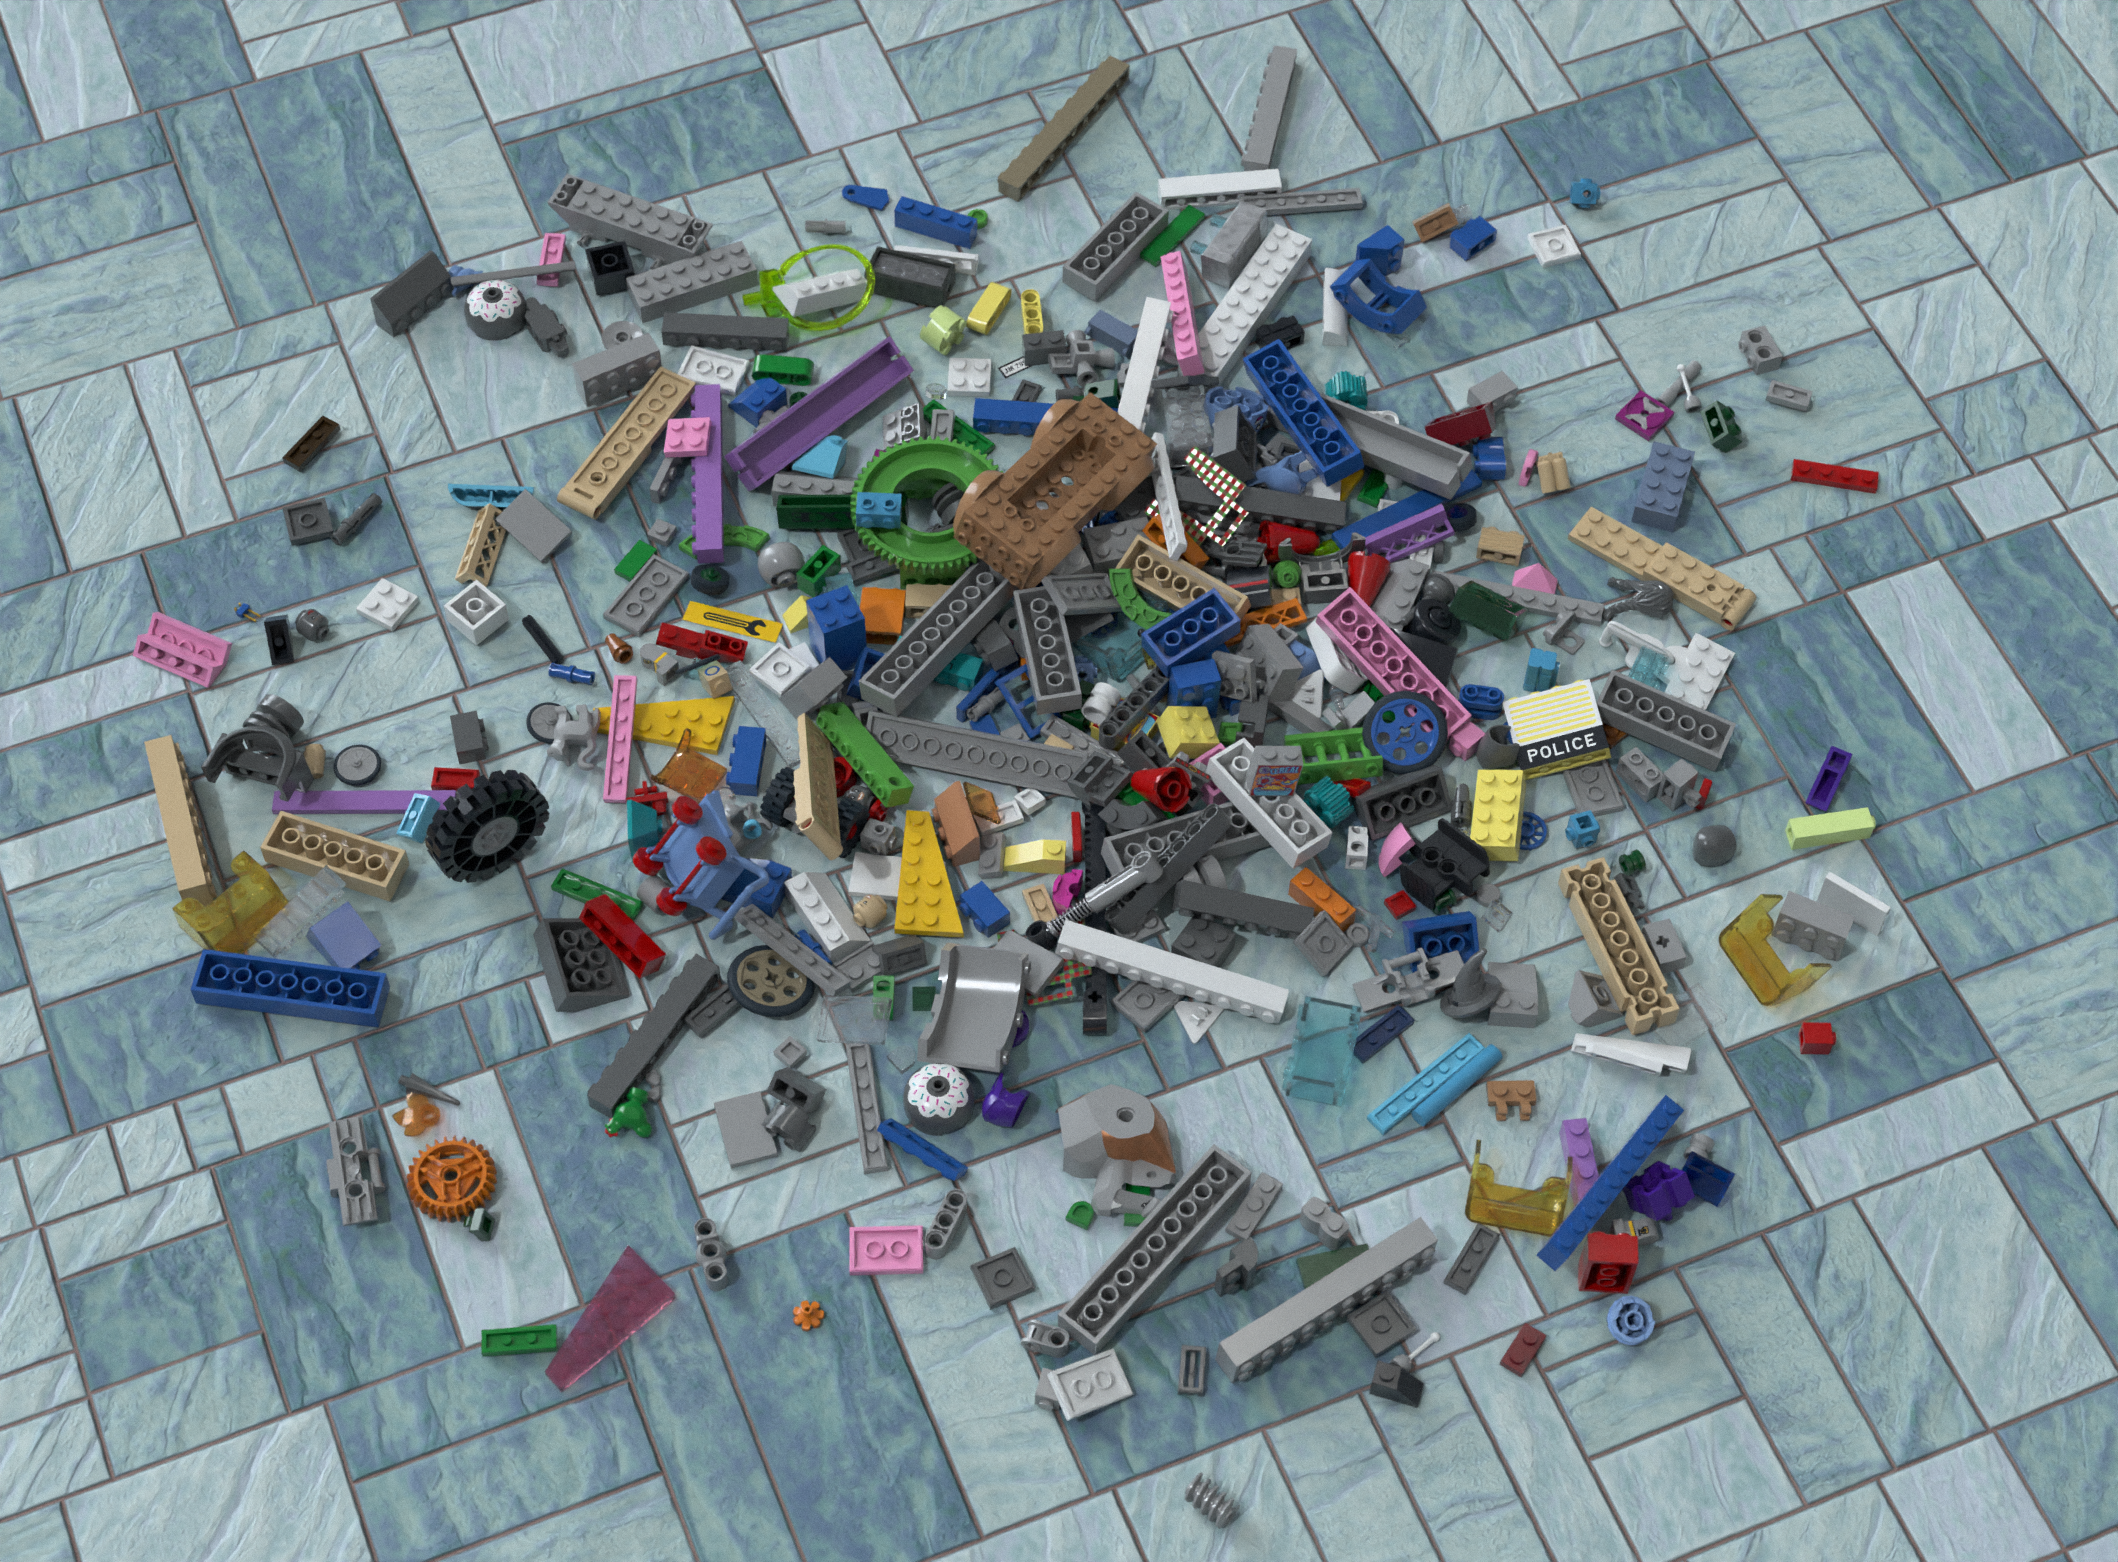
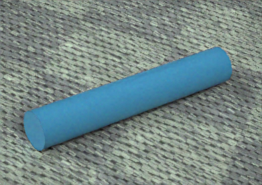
M1492 1044L1487 1046L1411 1112L1413 1119L1420 1126H1425L1502 1060L1503 1056L1500 1050Z

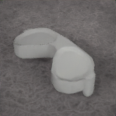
M653 1069L652 1072L646 1075V1081L653 1086L648 1091L647 1099L648 1101L657 1102L660 1099V1076Z

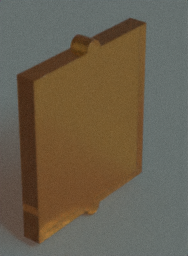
M965 781L963 787L971 814L995 824H1000L998 807L992 792Z

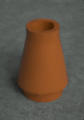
M614 633L609 634L605 638V643L608 645L614 661L624 664L632 659L633 649L629 644Z

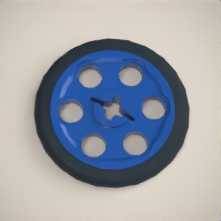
M1398 691L1383 696L1374 703L1364 720L1362 736L1364 746L1371 751L1372 756L1382 755L1384 770L1402 775L1428 768L1439 759L1447 744L1448 728L1442 710L1430 698L1413 691ZM1413 705L1417 708V713L1414 717H1408L1404 714V709L1407 706ZM1390 711L1395 714L1394 722L1385 723L1382 716L1385 712ZM1428 720L1432 722L1433 729L1425 733L1421 730L1420 725L1423 721ZM1410 728V737L1404 736L1400 738V729ZM1381 733H1386L1389 735L1390 741L1386 745H1381L1377 742V736ZM1419 742L1426 743L1428 746L1427 752L1418 754L1415 751L1416 744ZM1402 748L1405 750L1406 757L1403 760H1396L1393 757V752L1396 749Z

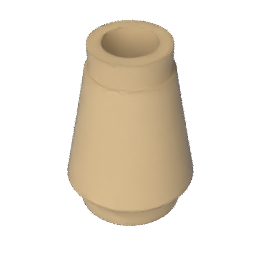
M321 744L307 745L303 755L314 779L322 778L324 776L326 750L323 749Z

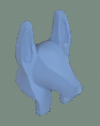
M1301 451L1283 458L1275 465L1257 470L1255 478L1247 480L1245 484L1246 486H1253L1265 482L1269 490L1301 494L1304 492L1307 482L1317 478L1318 474L1314 468L1302 473L1298 472L1299 464L1307 459L1306 455Z

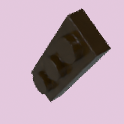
M322 415L282 457L283 462L301 472L341 430L340 425Z

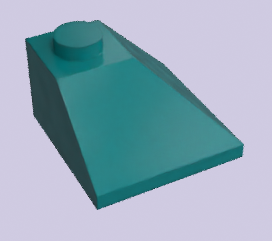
M627 800V831L632 863L633 856L639 848L652 847L659 842V832H663L662 819H658L655 809L633 800Z

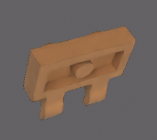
M1534 1080L1487 1081L1488 1106H1495L1496 1121H1506V1115L1508 1114L1507 1106H1519L1520 1121H1530L1531 1106L1536 1105Z

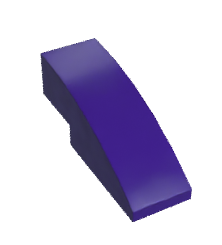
M1831 745L1805 804L1827 812L1853 754Z

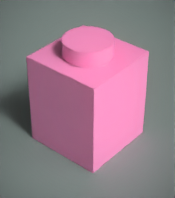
M1469 720L1451 735L1449 749L1455 756L1466 761L1476 753L1478 743L1485 733Z

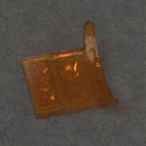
M686 728L668 763L658 774H652L651 780L683 796L690 797L699 804L706 794H711L727 774V768L689 749L692 732L689 728Z

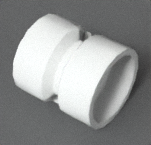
M1097 683L1091 691V696L1082 707L1083 716L1092 723L1100 725L1121 699L1119 691L1107 683Z

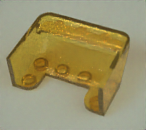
M244 850L231 862L233 873L240 879L214 901L204 907L196 899L186 898L172 908L179 927L203 949L242 954L290 914L291 907L283 892L270 874Z

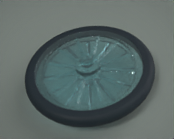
M716 654L703 660L698 659V657L693 658V664L676 670V674L679 675L693 669L697 670L705 664L718 660L720 655Z

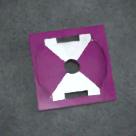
M1640 390L1616 414L1615 420L1647 441H1650L1674 417L1675 412Z

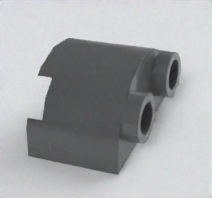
M779 1101L761 1124L770 1135H781L785 1139L783 1142L791 1150L796 1149L800 1152L815 1133L816 1126L808 1123L809 1116L793 1104L787 1107L783 1105L782 1101Z

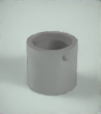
M658 875L649 876L638 888L637 897L657 915H661L665 912L658 907L656 897L663 888L671 887Z

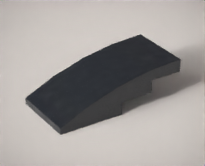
M1390 628L1447 688L1459 649Z

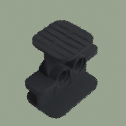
M1444 818L1438 820V830L1422 843L1416 838H1412L1416 844L1409 851L1417 860L1410 866L1406 863L1400 865L1401 883L1404 889L1428 909L1435 907V898L1449 887H1455L1465 896L1469 897L1473 894L1472 881L1479 875L1487 877L1490 874L1489 857L1485 849Z

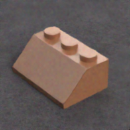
M956 781L934 799V808L931 809L934 822H938L940 826L937 828L941 841L945 840L946 846H944L946 858L951 859L953 867L980 859L979 834L960 781Z

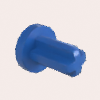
M1105 510L1101 513L1102 518L1098 521V524L1102 526L1119 522L1116 519V510L1109 512Z

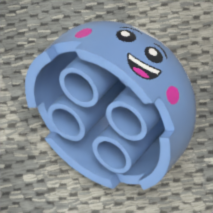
M1222 386L1212 388L1206 393L1203 413L1207 424L1212 430L1215 413L1236 405L1239 406L1256 433L1263 427L1269 405L1264 403V398L1260 394L1241 387H1236L1235 390H1223Z

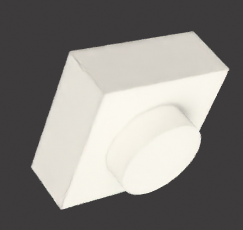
M1027 788L1014 796L1018 806L1028 815L1046 805V798L1036 789Z

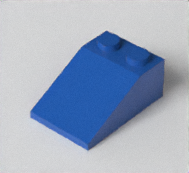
M746 858L766 870L769 875V882L766 886L754 892L742 907L745 908L754 904L770 918H774L785 898L784 882L792 878L791 868L771 860ZM744 868L721 899L734 903L745 887L758 880L759 877Z

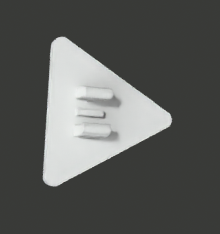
M1322 669L1317 670L1296 681L1288 697L1318 718L1322 717L1324 671Z
M1178 1001L1173 1006L1192 1044L1198 1043L1224 1011L1223 1008L1215 1004Z

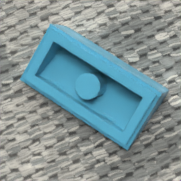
M414 793L396 834L412 841L423 843L427 835L428 825L432 824V817L438 810L440 803L431 796Z

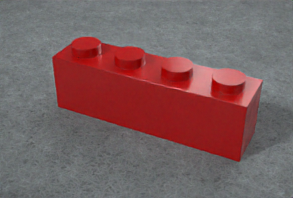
M606 894L585 903L579 919L639 979L659 971L666 953Z

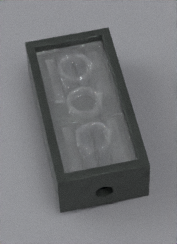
M877 246L864 272V278L868 282L865 291L937 308L940 305L944 307L955 284L956 264Z

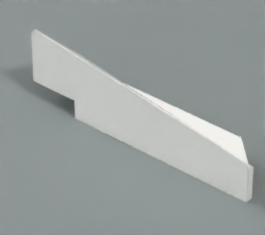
M1579 1033L1575 1035L1571 1048L1572 1052L1658 1077L1662 1068L1685 1074L1691 1054V1049L1687 1047Z

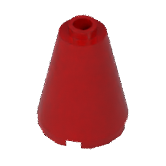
M1271 521L1261 522L1258 531H1262V535L1257 537V542L1267 544L1264 552L1267 564L1281 561L1278 556V546L1286 538H1291L1292 550L1301 555L1314 553L1316 548L1319 547V537L1311 530Z
M1365 551L1353 552L1348 558V588L1351 587L1371 607L1390 572V562L1375 553H1372L1371 556L1364 555Z
M1172 766L1138 770L1131 778L1132 789L1163 811L1177 812L1186 805L1190 798L1187 796L1189 789H1192L1190 776L1179 767Z

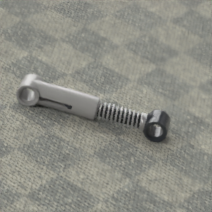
M1149 851L1138 853L1132 859L1130 865L1085 894L1086 899L1083 898V901L1079 900V904L1076 903V906L1072 905L1073 908L1069 907V911L1066 909V912H1062V915L1059 914V917L1055 916V920L1053 918L1048 922L1038 920L1029 925L1025 932L1027 938L1046 950H1051L1057 942V936L1061 935L1065 920L1078 923V921L1085 919V916L1088 917V914L1091 915L1092 912L1099 913L1144 882L1152 883L1162 875L1163 868Z

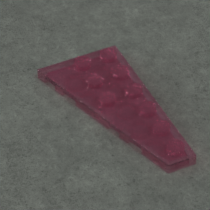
M629 1245L545 1371L548 1379L561 1393L676 1299V1294Z

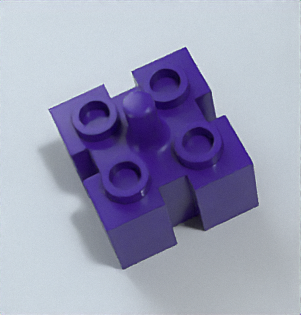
M1657 1161L1644 1169V1174L1641 1176H1633L1623 1188L1630 1209L1640 1214H1646L1647 1217L1656 1221L1662 1219L1664 1221L1672 1220L1671 1208L1683 1207L1689 1200L1695 1197L1686 1172L1677 1168L1671 1170L1668 1164Z

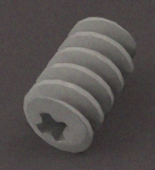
M1200 1472L1187 1486L1184 1500L1187 1502L1193 1501L1192 1506L1195 1509L1201 1507L1200 1513L1202 1515L1209 1513L1208 1520L1211 1522L1217 1520L1216 1526L1222 1528L1232 1520L1240 1505L1233 1508V1498L1225 1502L1224 1499L1227 1494L1225 1491L1217 1495L1219 1486L1216 1485L1211 1489L1208 1488L1211 1480L1207 1479L1202 1483L1203 1473Z

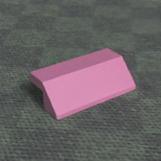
M154 612L148 633L138 635L133 656L208 688L226 666L232 643L160 612Z

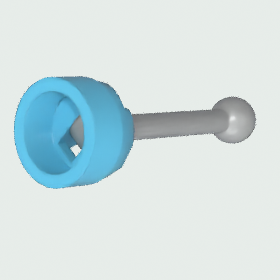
M747 802L745 806L748 810L749 820L743 826V833L748 839H756L761 835L762 829L760 823L753 819L752 810L754 809V804Z

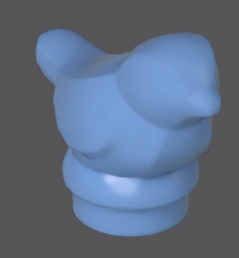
M454 265L448 273L451 277L479 274L483 273V271H474L470 268L464 269L462 266ZM478 284L455 286L452 295L456 296L459 291Z

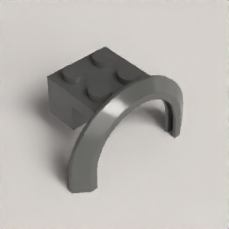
M1352 533L1351 540L1346 547L1335 553L1323 556H1305L1292 550L1291 538H1286L1279 544L1278 556L1281 561H1294L1301 568L1303 604L1333 602L1348 589L1346 569H1343V563L1348 562L1351 553L1364 550L1366 537L1358 533Z

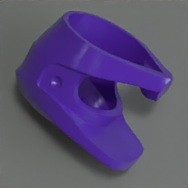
M1000 1072L983 1101L982 1117L985 1122L993 1125L1012 1128L1018 1120L1030 1092L1023 1089L1015 1094L1009 1093L1006 1090L1007 1088L1003 1087L1002 1079L1004 1073Z

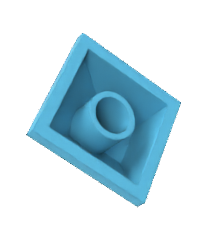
M836 435L825 437L805 451L793 464L792 469L833 479L845 464L848 440H843Z

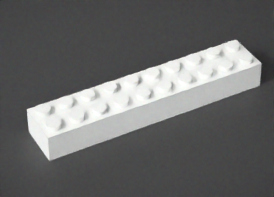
M1278 224L1273 227L1198 334L1205 373L1195 376L1219 377V384L1217 386L1202 387L1201 389L1209 391L1212 388L1219 387L1256 335V330L1266 321L1311 256V238ZM1178 363V377L1183 376V373Z

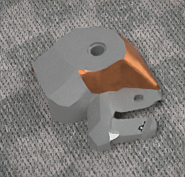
M1110 1084L1056 1109L1055 1113H1059L1064 1145L1063 1171L1081 1179L1097 1178L1091 1206L1097 1215L1110 1217L1113 1212L1141 1214L1145 1218L1160 1203V1199L1124 1191L1121 1187L1124 1182L1131 1185L1161 1187L1165 1184L1173 1183L1175 1187L1176 1171L1167 1123L1159 1110L1145 1096Z

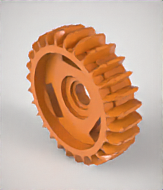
M455 1135L452 1141H448L447 1137L444 1136L442 1143L435 1139L433 1147L426 1144V1152L419 1150L420 1158L413 1157L414 1165H409L408 1168L410 1173L407 1174V1188L410 1198L414 1200V1205L416 1208L420 1207L422 1214L427 1212L430 1219L436 1215L439 1222L443 1217H446L449 1223L452 1217H456L457 1221L460 1222L461 1215L470 1217L469 1212H475V1208L478 1206L486 1207L484 1199L491 1200L490 1192H495L494 1184L497 1183L495 1176L497 1171L493 1158L490 1157L488 1150H484L482 1144L476 1146L474 1139L467 1143L465 1136L461 1141H457ZM452 1155L464 1156V1158L441 1159ZM454 1171L458 1173V1176L453 1181H447L444 1179L446 1173ZM476 1179L481 1180L476 1190L466 1197ZM428 1182L438 1199L433 1200L424 1193L422 1185Z

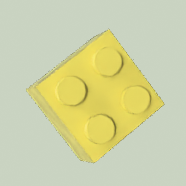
M1168 706L1157 721L1170 759H1174L1181 751L1187 754L1189 759H1196L1220 744L1207 707Z

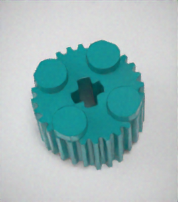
M1347 370L1345 372L1340 371V373L1336 372L1334 377L1324 384L1325 395L1366 411L1368 394L1365 377H1356V375L1350 374Z
M1326 776L1304 793L1305 799L1303 801L1327 827L1334 828L1353 813L1355 809L1348 802L1350 795L1346 791L1347 789L1340 783L1334 784L1330 781L1331 778Z

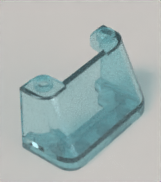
M1136 588L1143 600L1151 607L1170 613L1166 601ZM1115 612L1112 615L1113 621L1098 628L1094 633H1088L1077 639L1072 644L1082 655L1087 656V659H1091L1093 664L1097 665L1110 679L1123 683L1126 681V677L1140 668L1150 656L1142 647L1141 637L1137 634L1139 629L1144 628L1133 622L1124 612Z

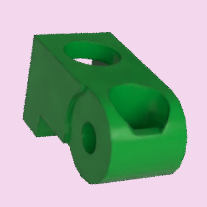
M873 976L874 1020H893L895 976Z

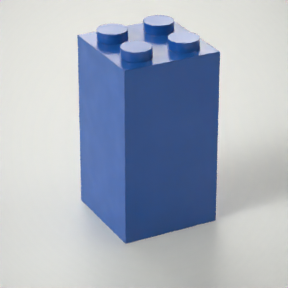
M846 585L806 600L810 646L819 664L830 657L842 671L854 669L858 656L863 648L867 647L865 618Z

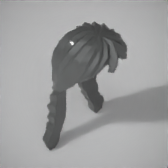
M1611 577L1608 580L1607 586L1616 587L1620 590H1635L1638 593L1631 600L1608 607V609L1603 611L1602 619L1607 621L1613 615L1629 610H1637L1650 617L1659 618L1665 616L1672 609L1673 592L1668 585L1657 580L1631 581Z

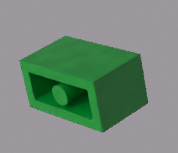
M822 545L796 573L798 589L812 598L818 596L841 571L840 555Z

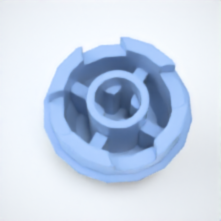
M1623 1296L1616 1300L1610 1307L1606 1317L1607 1327L1612 1336L1620 1343L1626 1345H1637L1646 1340L1652 1333L1655 1325V1320H1653L1650 1310L1651 1307L1644 1300L1635 1296Z

